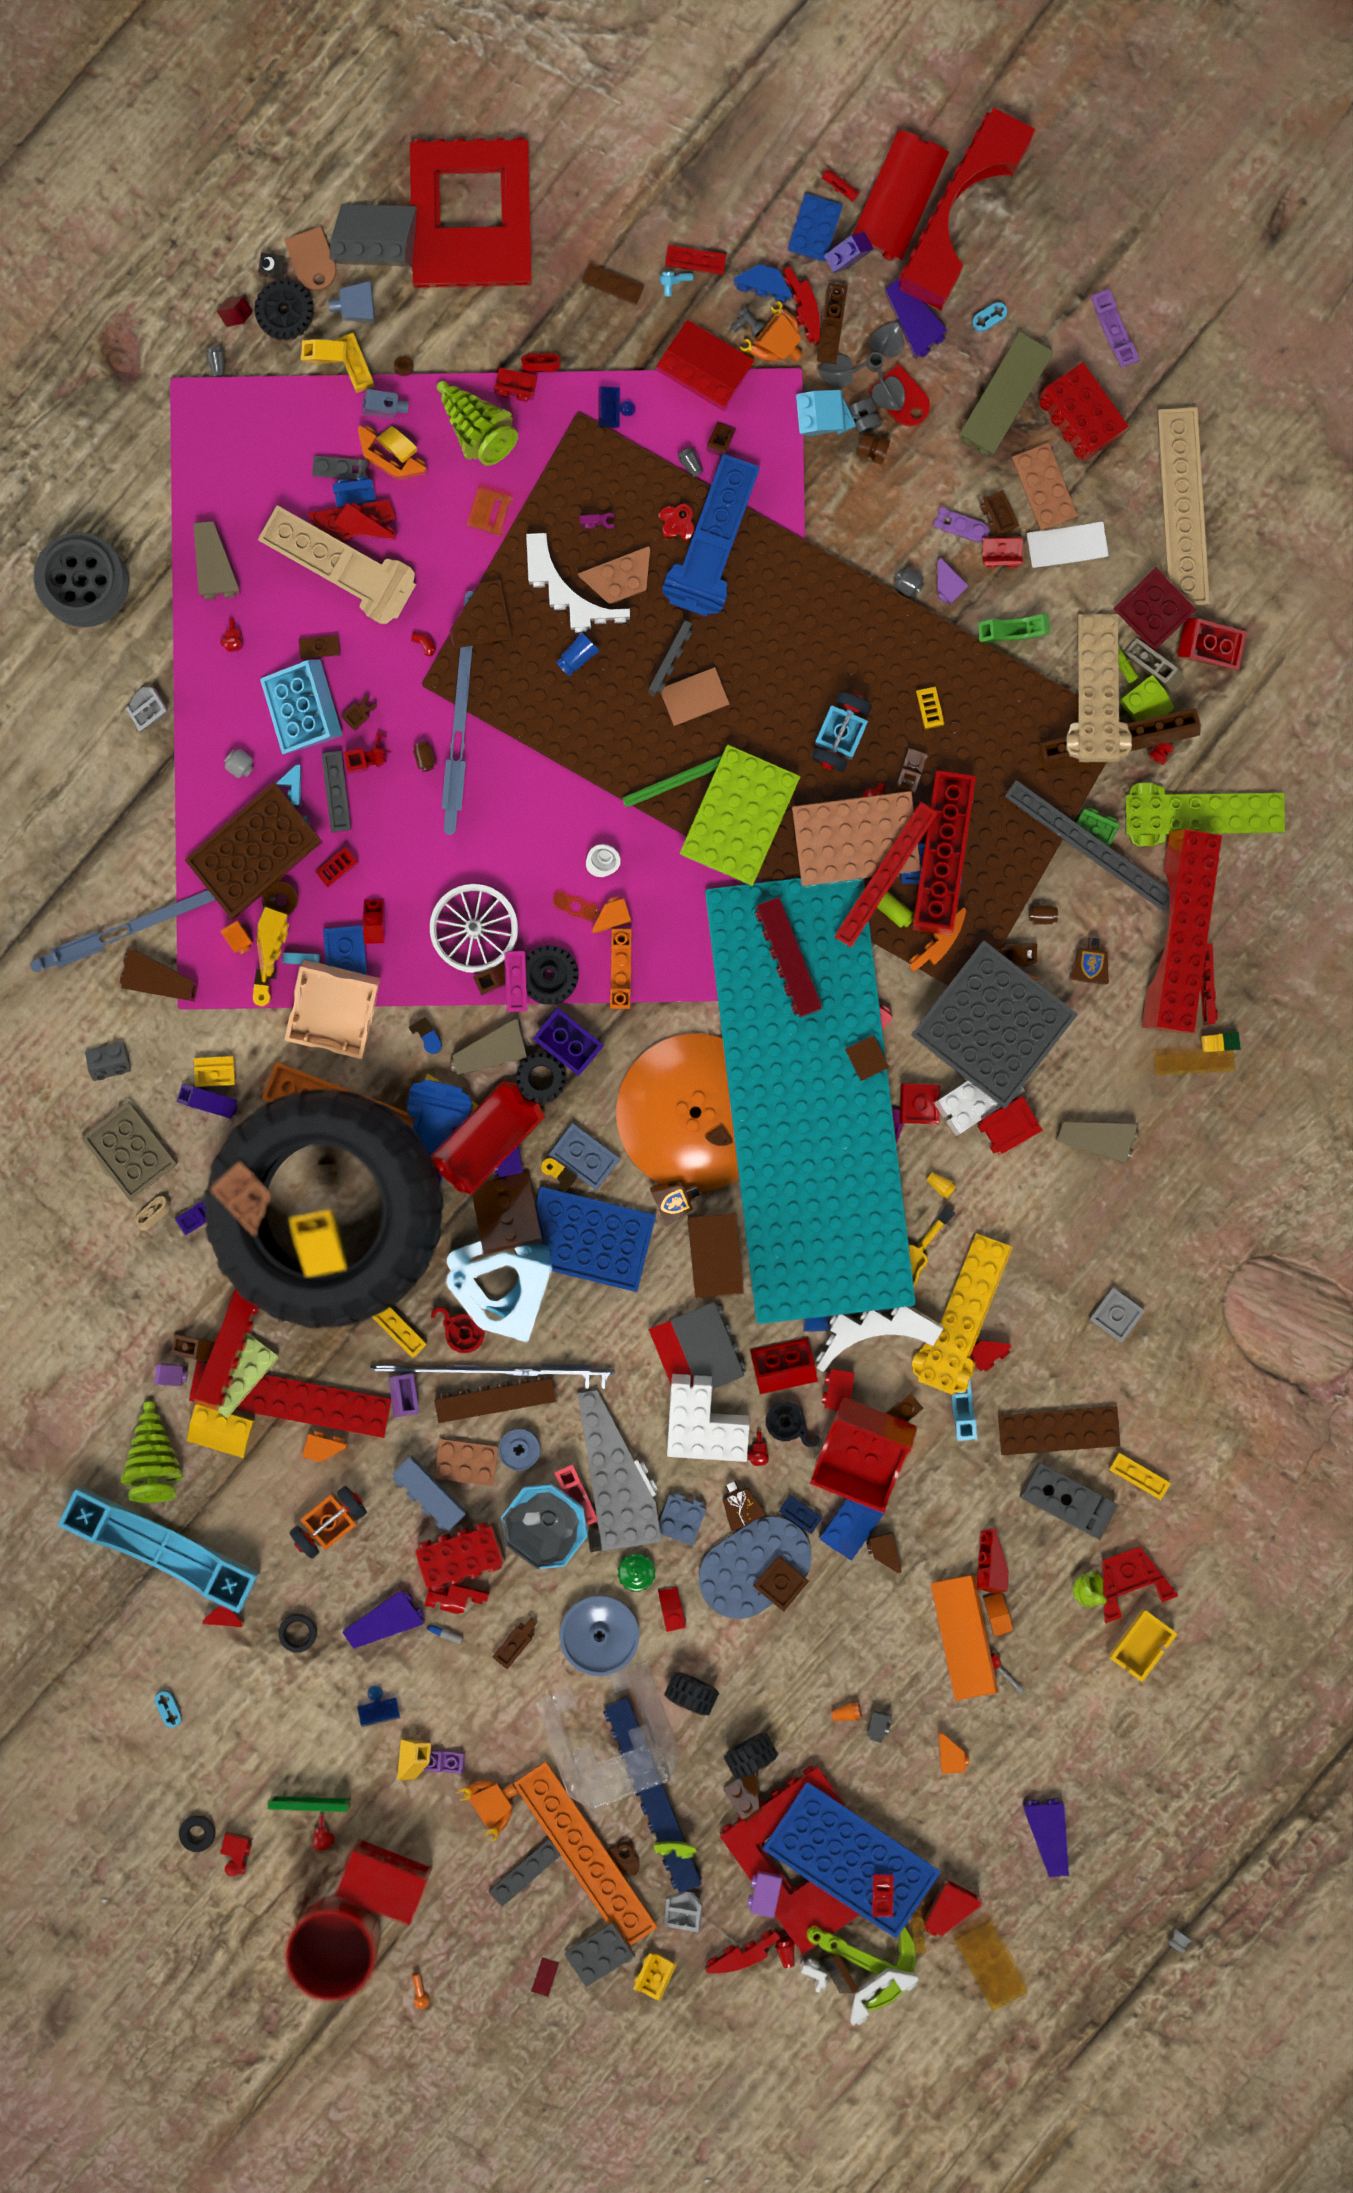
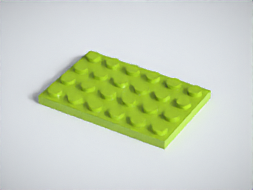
M727 745L679 855L753 886L801 776Z

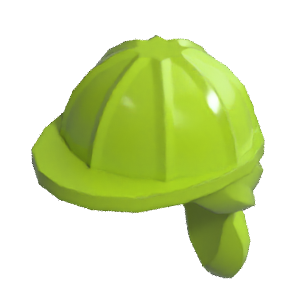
M1089 1571L1075 1580L1072 1588L1073 1597L1082 1606L1091 1608L1107 1602L1106 1597L1102 1595L1103 1581L1099 1573Z

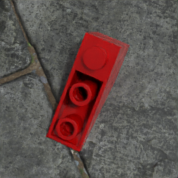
M354 502L351 505L347 503L334 522L351 535L397 539L394 535L395 530L387 525L383 528L377 524L379 520L371 514L367 517L361 513L363 509Z
M995 1528L981 1530L976 1589L994 1594L1008 1592L1009 1570Z

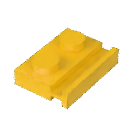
M234 1056L194 1058L195 1087L235 1085Z

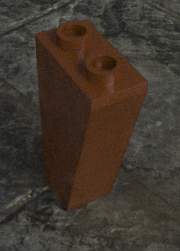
M128 949V952L125 953L123 960L125 969L120 976L121 988L195 1002L197 981L139 951Z

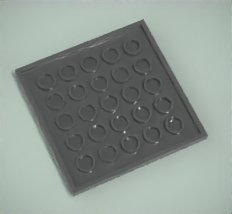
M982 941L910 1036L998 1105L1006 1109L1078 1014L987 942Z

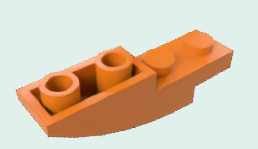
M957 908L952 936L934 933L933 936L937 942L935 943L932 940L924 947L925 953L921 956L916 954L909 961L911 965L908 968L913 973L928 960L934 966L946 954L961 930L966 914L965 908L961 910Z

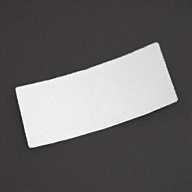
M1103 522L1027 533L1033 568L1109 556Z

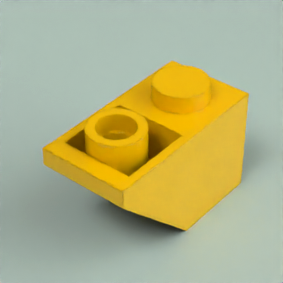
M318 339L303 340L301 361L314 364L345 362L347 342Z
M418 1739L401 1740L397 1780H415L430 1762L431 1743Z

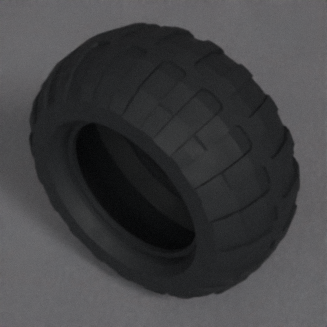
M326 1089L296 1092L260 1106L228 1135V1139L212 1162L208 1187L204 1192L207 1227H205L208 1243L210 1242L218 1260L217 1265L222 1274L229 1278L243 1299L267 1312L272 1318L302 1325L307 1328L349 1326L376 1316L399 1302L425 1274L441 1237L442 1209L444 1208L443 1193H441L437 1169L426 1147L421 1142L420 1136L389 1107L354 1092ZM308 1145L332 1146L353 1155L372 1174L382 1199V1223L372 1248L358 1263L349 1269L306 1277L302 1264L287 1255L276 1242L267 1220L266 1205L263 1216L260 1218L257 1226V1232L253 1235L211 1192L210 1188L238 1161L268 1191L271 1180L280 1165L294 1152Z

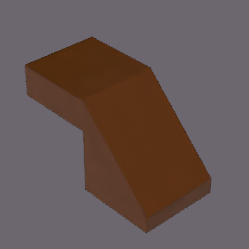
M1006 943L994 948L1015 965L1026 967L1037 963V943Z

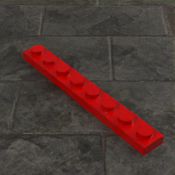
M920 802L834 936L835 938L852 947L937 815V811Z

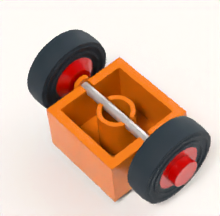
M344 1486L337 1492L342 1503L332 1493L300 1520L310 1531L309 1534L299 1526H295L289 1532L295 1542V1547L310 1559L319 1554V1549L313 1539H316L326 1551L358 1524L349 1512L358 1519L367 1514V1510L362 1504L363 1500L348 1487Z

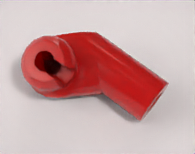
M413 632L411 641L422 644L424 648L423 653L426 656H433L434 651H436V645L432 638L428 635Z

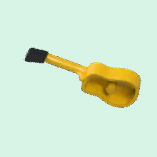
M947 1206L944 1207L936 1223L917 1247L908 1244L913 1287L918 1282L920 1271L928 1262V1258L923 1251L943 1225H946L955 1215V1212Z

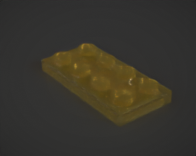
M990 1921L954 1939L992 2011L1028 1993Z

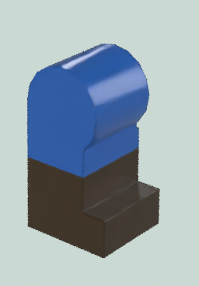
M426 1017L408 1027L413 1035L417 1032L424 1041V1048L428 1053L437 1054L441 1051L442 1043Z

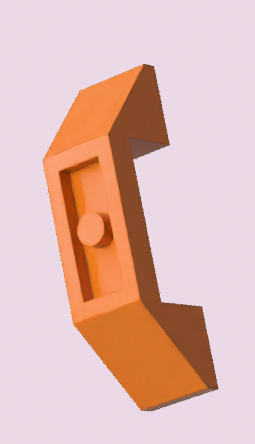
M359 425L358 433L365 460H368L371 464L398 481L426 475L428 472L425 467L426 464L418 458H415V460L409 458L402 470H400V466L392 460L390 462L384 460V456L376 450L372 452L371 449L377 442L376 432L368 426L364 428Z
M612 929L610 1009H630L632 929Z

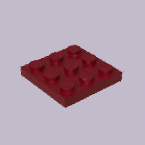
M1157 567L1113 608L1154 651L1198 610Z

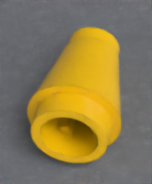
M934 1172L926 1180L942 1198L948 1199L957 1187L953 1184V1181Z

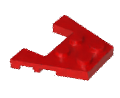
M1139 1546L1102 1560L1103 1595L1107 1600L1103 1604L1105 1623L1122 1618L1116 1597L1150 1584L1155 1585L1161 1602L1178 1597V1593Z

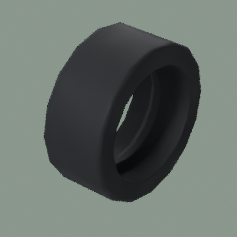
M293 1614L287 1617L279 1628L281 1645L293 1653H301L308 1650L314 1644L317 1637V1628L314 1621L303 1614ZM302 1622L308 1627L309 1638L304 1644L294 1645L287 1639L286 1630L291 1623Z

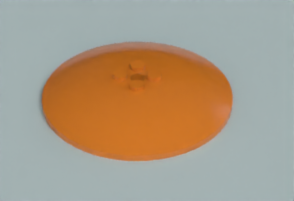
M683 1034L665 1039L653 1045L630 1067L621 1084L617 1098V1127L627 1154L643 1173L660 1184L681 1180L684 1189L696 1184L698 1191L704 1192L719 1189L737 1181L739 1173L723 1039L707 1034ZM692 1107H699L701 1109V1116L699 1118H692L690 1116V1109ZM719 1126H722L733 1143L726 1146H718L710 1143L705 1136Z

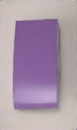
M431 1750L430 1762L424 1770L462 1774L464 1773L466 1753Z

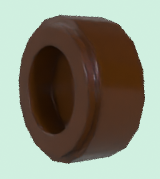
M399 357L394 362V371L400 376H408L414 370L413 361L409 357Z

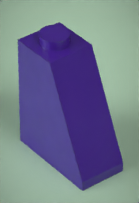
M183 1083L176 1101L177 1103L232 1119L238 1108L237 1100Z

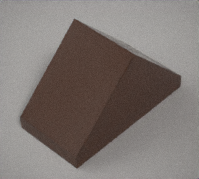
M717 422L708 441L707 451L721 457L723 454L726 455L736 429Z

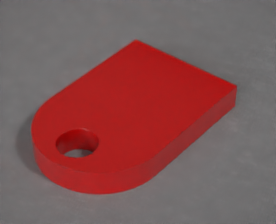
M897 364L883 377V380L885 381L888 377L892 376L901 382L905 394L904 404L899 411L885 410L898 424L905 427H914L921 424L928 416L930 409L929 399L907 372ZM872 386V387L869 389V392H870L871 394H872V390H873L874 386ZM919 409L922 412V417L914 419L911 416V411Z

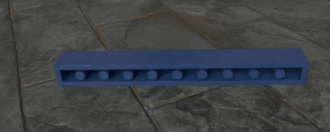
M628 1696L606 1704V1710L603 1711L607 1722L611 1721L613 1729L610 1730L614 1741H619L621 1746L618 1748L622 1760L626 1759L628 1766L625 1767L629 1778L633 1777L635 1781L633 1789L637 1797L641 1796L643 1803L640 1806L643 1814H648L651 1821L648 1822L649 1829L652 1834H656L658 1839L655 1842H686ZM675 1849L672 1850V1853L664 1855L663 1864L666 1871H671L673 1876L670 1878L674 1890L678 1889L679 1894L702 1885L692 1857L682 1859L681 1856L677 1857Z

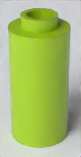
M889 891L886 892L877 906L882 913L900 928L903 925L907 928L914 919L912 917L913 912Z

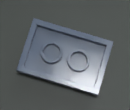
M573 1123L549 1154V1156L596 1191L620 1160V1158Z

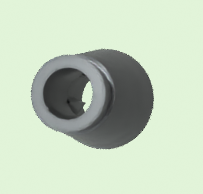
M222 347L206 349L207 354L205 356L213 377L225 375V351H222Z
M691 446L677 454L679 457L678 461L693 477L703 472L696 451L692 450Z

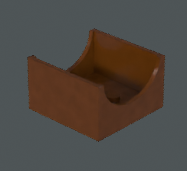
M736 1213L688 1218L695 1297L706 1298L744 1294Z

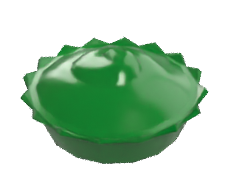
M633 1553L631 1556H626L617 1568V1577L620 1580V1584L631 1592L637 1591L640 1593L642 1590H647L656 1578V1569L653 1567V1562L642 1554L636 1555Z

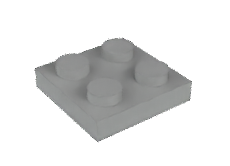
M1112 1287L1089 1320L1122 1343L1145 1310Z

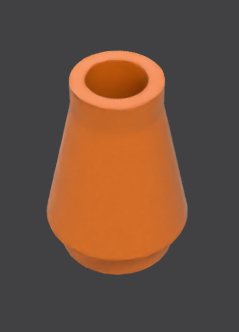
M852 1701L835 1710H831L834 1722L858 1721L859 1718H862L858 1702L854 1703Z

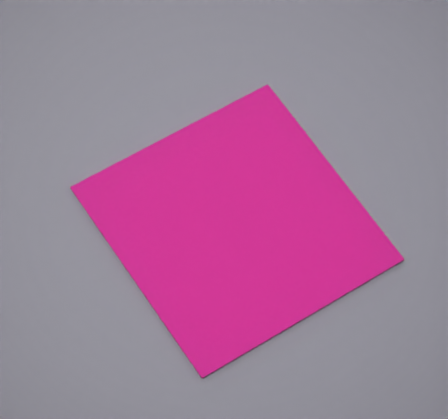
M800 368L750 369L725 411L687 390L657 370L523 372L538 375L533 400L529 399L528 402L519 401L515 396L509 395V398L498 396L494 392L498 373L410 374L408 376H400L398 374L371 375L375 387L369 389L398 394V400L409 402L408 412H396L394 418L362 415L363 396L366 390L356 393L349 375L172 378L170 380L176 903L208 890L186 863L185 859L273 782L277 783L295 765L302 767L301 807L295 808L302 816H307V822H310L312 829L323 841L279 880L294 887L298 894V905L295 911L287 917V923H290L287 931L289 932L286 942L281 945L282 950L279 959H275L274 962L277 980L271 979V1002L267 1006H258L253 1001L256 969H260L256 941L259 920L264 911L262 896H260L234 920L229 917L217 900L176 916L177 971L198 982L195 1002L177 999L179 1009L293 1008L295 1001L294 992L301 964L282 963L283 953L320 955V964L326 965L323 929L363 926L364 900L384 899L385 916L384 943L365 944L367 974L381 978L375 1007L506 1005L505 986L482 996L473 976L482 972H464L450 966L437 953L431 940L430 920L435 906L446 893L454 888L468 884H480L491 887L501 893L511 904L518 921V937L512 951H525L526 957L531 951L541 946H556L564 949L573 957L579 974L577 986L566 1000L557 1004L610 1003L612 929H632L630 1003L718 1001L705 891L707 889L747 884L679 855L687 838L686 836L633 806L625 807L623 800L468 712L466 713L465 748L462 761H466L462 810L457 812L455 833L452 835L446 834L444 831L446 809H442L446 760H450L451 755L450 744L452 742L455 705L424 688L422 682L450 635L449 629L464 608L465 594L468 591L474 592L572 420L579 412L688 474L690 473L678 461L679 457L677 454L691 446L692 450L696 451L703 470L695 478L709 486L713 483L722 457L707 451L708 441L717 422L735 428L736 431L726 455L760 467L746 507L805 540L803 434H800L796 399V394L803 393L802 370ZM446 381L449 386H456L512 414V427L518 432V440L515 447L503 460L494 465L486 466L479 459L472 458L468 460L465 458L462 447L458 442V437L449 420L451 417L447 415L445 406L441 401L442 394L436 388L439 382ZM384 403L386 407H390L388 403ZM359 425L364 428L365 426L372 428L376 432L377 438L389 427H394L417 447V452L410 458L413 460L418 458L423 461L428 471L426 475L398 481L369 462L366 474L368 479H372L374 483L376 502L389 500L396 519L380 526L384 528L387 525L395 530L394 535L397 539L357 535L343 541L344 544L381 565L386 559L398 560L414 571V584L416 586L399 617L397 619L393 618L387 624H380L366 616L365 612L360 608L362 599L258 540L277 505L311 525L313 524L308 515L309 512L341 508L336 506L332 484H337L338 480L343 479L312 477L314 456L365 460L358 433ZM378 441L371 449L372 452L373 450L380 452L384 456L383 459L387 462L392 460L400 466V470L408 461L407 459L402 463ZM353 467V473H358L359 467ZM212 521L215 523L240 588V594H236V597L224 598V595L216 596V599L205 600L204 597L199 595L193 523ZM229 618H234V627L239 629L243 641L242 648L235 652H228L220 644V639L226 635L225 631L230 629ZM413 632L428 635L432 638L436 645V651H434L433 656H426L423 653L424 648L422 644L411 641ZM338 635L340 656L300 659L298 639ZM307 660H321L343 736L282 755L260 679ZM368 696L370 699L366 702V706L371 707L375 703L377 707L374 711L366 713L369 719L354 731L341 716L354 703L360 707L362 699ZM457 731L454 737V761L460 760L461 731ZM376 733L387 736V738L379 737L378 742H380V745L377 746V748L391 751V753H384L387 763H384L381 767L369 766V770L352 774L347 772L343 752L361 748L365 752H370L374 747ZM429 741V744L432 745L437 762L434 765V769L427 772L418 769L413 753L414 745ZM233 749L235 751L242 749L253 758L251 766L254 769L247 777L243 775L241 778H236L225 769L226 763L224 760ZM342 751L351 830L331 833L321 753ZM278 786L288 798V790H291V787ZM603 843L614 846L621 858L619 868L614 873L605 877L592 875L586 868V859L590 849L595 845ZM346 847L358 861V864L327 888L315 872ZM343 855L341 858L347 865L350 864V861ZM337 860L335 863L343 870V865ZM331 865L329 868L336 876L338 872L333 867V865ZM326 870L323 871L325 876L330 881L332 879L330 874ZM756 877L754 884L764 883L765 881ZM479 891L463 893L472 919H475ZM482 892L478 920L495 903L497 898ZM461 894L455 896L447 903L465 920H470ZM278 895L275 902L278 906H284L287 903V898L285 895ZM618 896L620 899L624 898L631 923L593 934L592 929L604 905L609 903L608 900ZM499 901L482 923L484 924L507 916L509 913ZM446 905L438 917L439 921L460 925L466 924ZM507 918L484 926V929L511 934V919ZM236 921L242 923L253 942L250 946L251 949L242 955L240 952L234 953L220 932ZM437 923L438 939L464 931L462 927ZM488 932L483 933L501 951L506 949L510 940L509 936ZM466 933L439 942L443 951L449 956L466 936ZM482 936L479 938L487 963L501 955ZM468 937L451 959L466 965L471 938ZM473 939L469 966L484 965L485 962L477 939ZM546 970L543 974L544 979L548 981L552 980L555 976L552 970ZM527 995V1004H541L532 1000Z

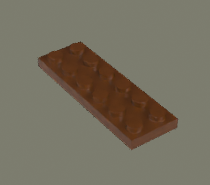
M1117 1406L998 1415L1001 1456L1120 1446Z

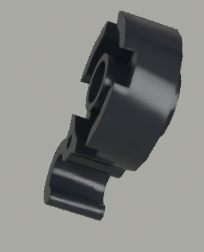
M782 1401L774 1404L768 1410L766 1427L769 1434L775 1439L791 1441L800 1437L806 1447H815L819 1443V1436H815L813 1442L806 1441L808 1431L805 1428V1417L802 1410L796 1404ZM785 1416L790 1417V1425H785V1427L781 1426L782 1422L780 1418H785Z

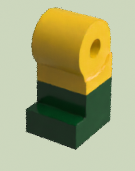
M1239 1032L1201 1037L1203 1052L1241 1050Z

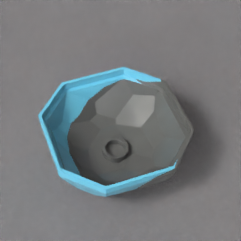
M553 1484L524 1487L500 1518L505 1546L536 1569L564 1567L588 1536L584 1507Z

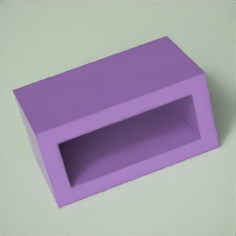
M414 1374L388 1378L394 1418L418 1414L419 1408Z
M759 1870L757 1876L753 1875L751 1887L754 1888L753 1895H749L747 1907H750V1913L774 1918L782 1881L781 1875Z

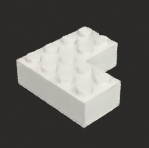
M966 1079L965 1083L934 1103L943 1118L950 1114L952 1115V1118L947 1120L946 1123L955 1136L961 1134L1001 1107ZM1023 1087L1019 1090L1015 1097H1017L1025 1091Z
M672 1374L667 1457L747 1462L749 1416L710 1413L712 1376L694 1375V1387H690V1375Z

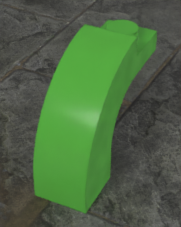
M1049 614L1022 619H992L978 622L980 642L1022 641L1041 638V636L1050 634Z

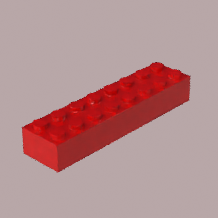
M936 770L930 808L938 813L926 833L912 930L949 936L953 934L976 776Z

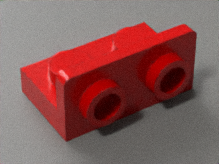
M499 368L494 392L500 397L509 398L510 395L517 397L519 401L528 402L529 399L533 400L538 375Z

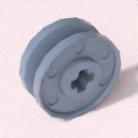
M516 1428L502 1437L499 1443L498 1454L506 1467L516 1471H523L531 1468L538 1461L541 1454V1444L538 1437L532 1431ZM519 1444L523 1445L522 1448H525V1452H521L520 1455L515 1451V1447H518Z

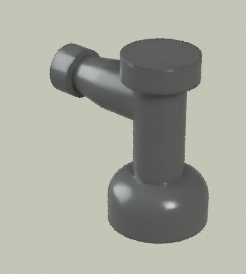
M745 307L738 314L741 318L731 328L736 333L738 329L748 323L752 327L751 333L756 337L766 325L763 322H757L749 313V308Z

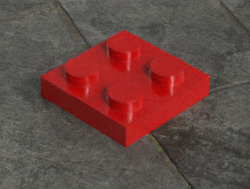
M901 1083L900 1123L939 1125L940 1112L934 1103L940 1099L941 1085Z

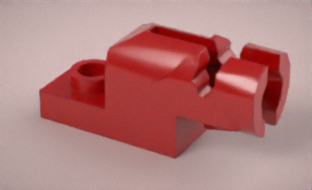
M450 1584L449 1591H446L444 1588L432 1591L429 1588L425 1606L434 1608L439 1601L441 1605L440 1610L460 1614L465 1611L468 1597L472 1598L471 1602L483 1604V1601H488L490 1592L458 1584Z

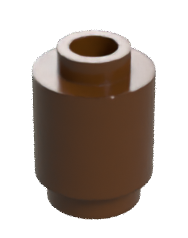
M429 741L415 744L413 753L418 769H422L423 772L433 770L437 762L432 745L429 744Z
M1033 905V909H1029V921H1033V925H1052L1057 923L1058 908L1053 907V905Z

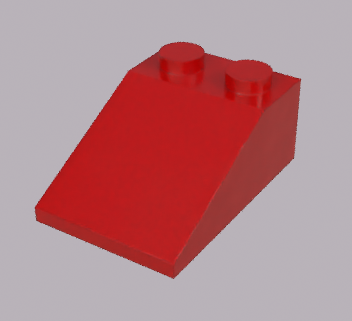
M1188 618L1184 622L1177 657L1239 670L1247 631L1199 618Z

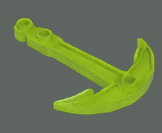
M817 1926L810 1927L807 1931V1938L811 1943L819 1944L821 1948L835 1955L843 1956L876 1975H879L887 1968L914 1973L916 1962L914 1943L905 1927L899 1934L898 1950L900 1954L896 1964H891L849 1945L843 1939L827 1931L823 1932ZM819 1934L818 1939H813V1936ZM836 1942V1946L831 1948V1943ZM894 1978L889 1986L884 1989L881 1988L879 1992L874 1991L875 1995L862 2001L868 2010L879 2009L893 2002L903 1993Z

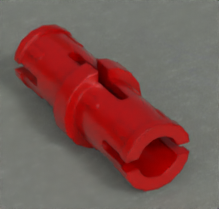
M830 168L825 171L821 178L834 187V191L842 193L852 203L860 194V191H857L848 184L845 178H840Z

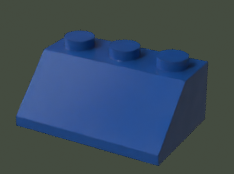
M845 1499L819 1539L852 1561L885 1513Z

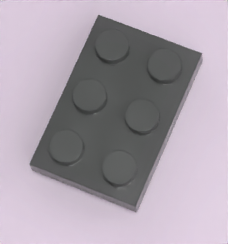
M614 1921L564 1953L586 1987L636 1955Z

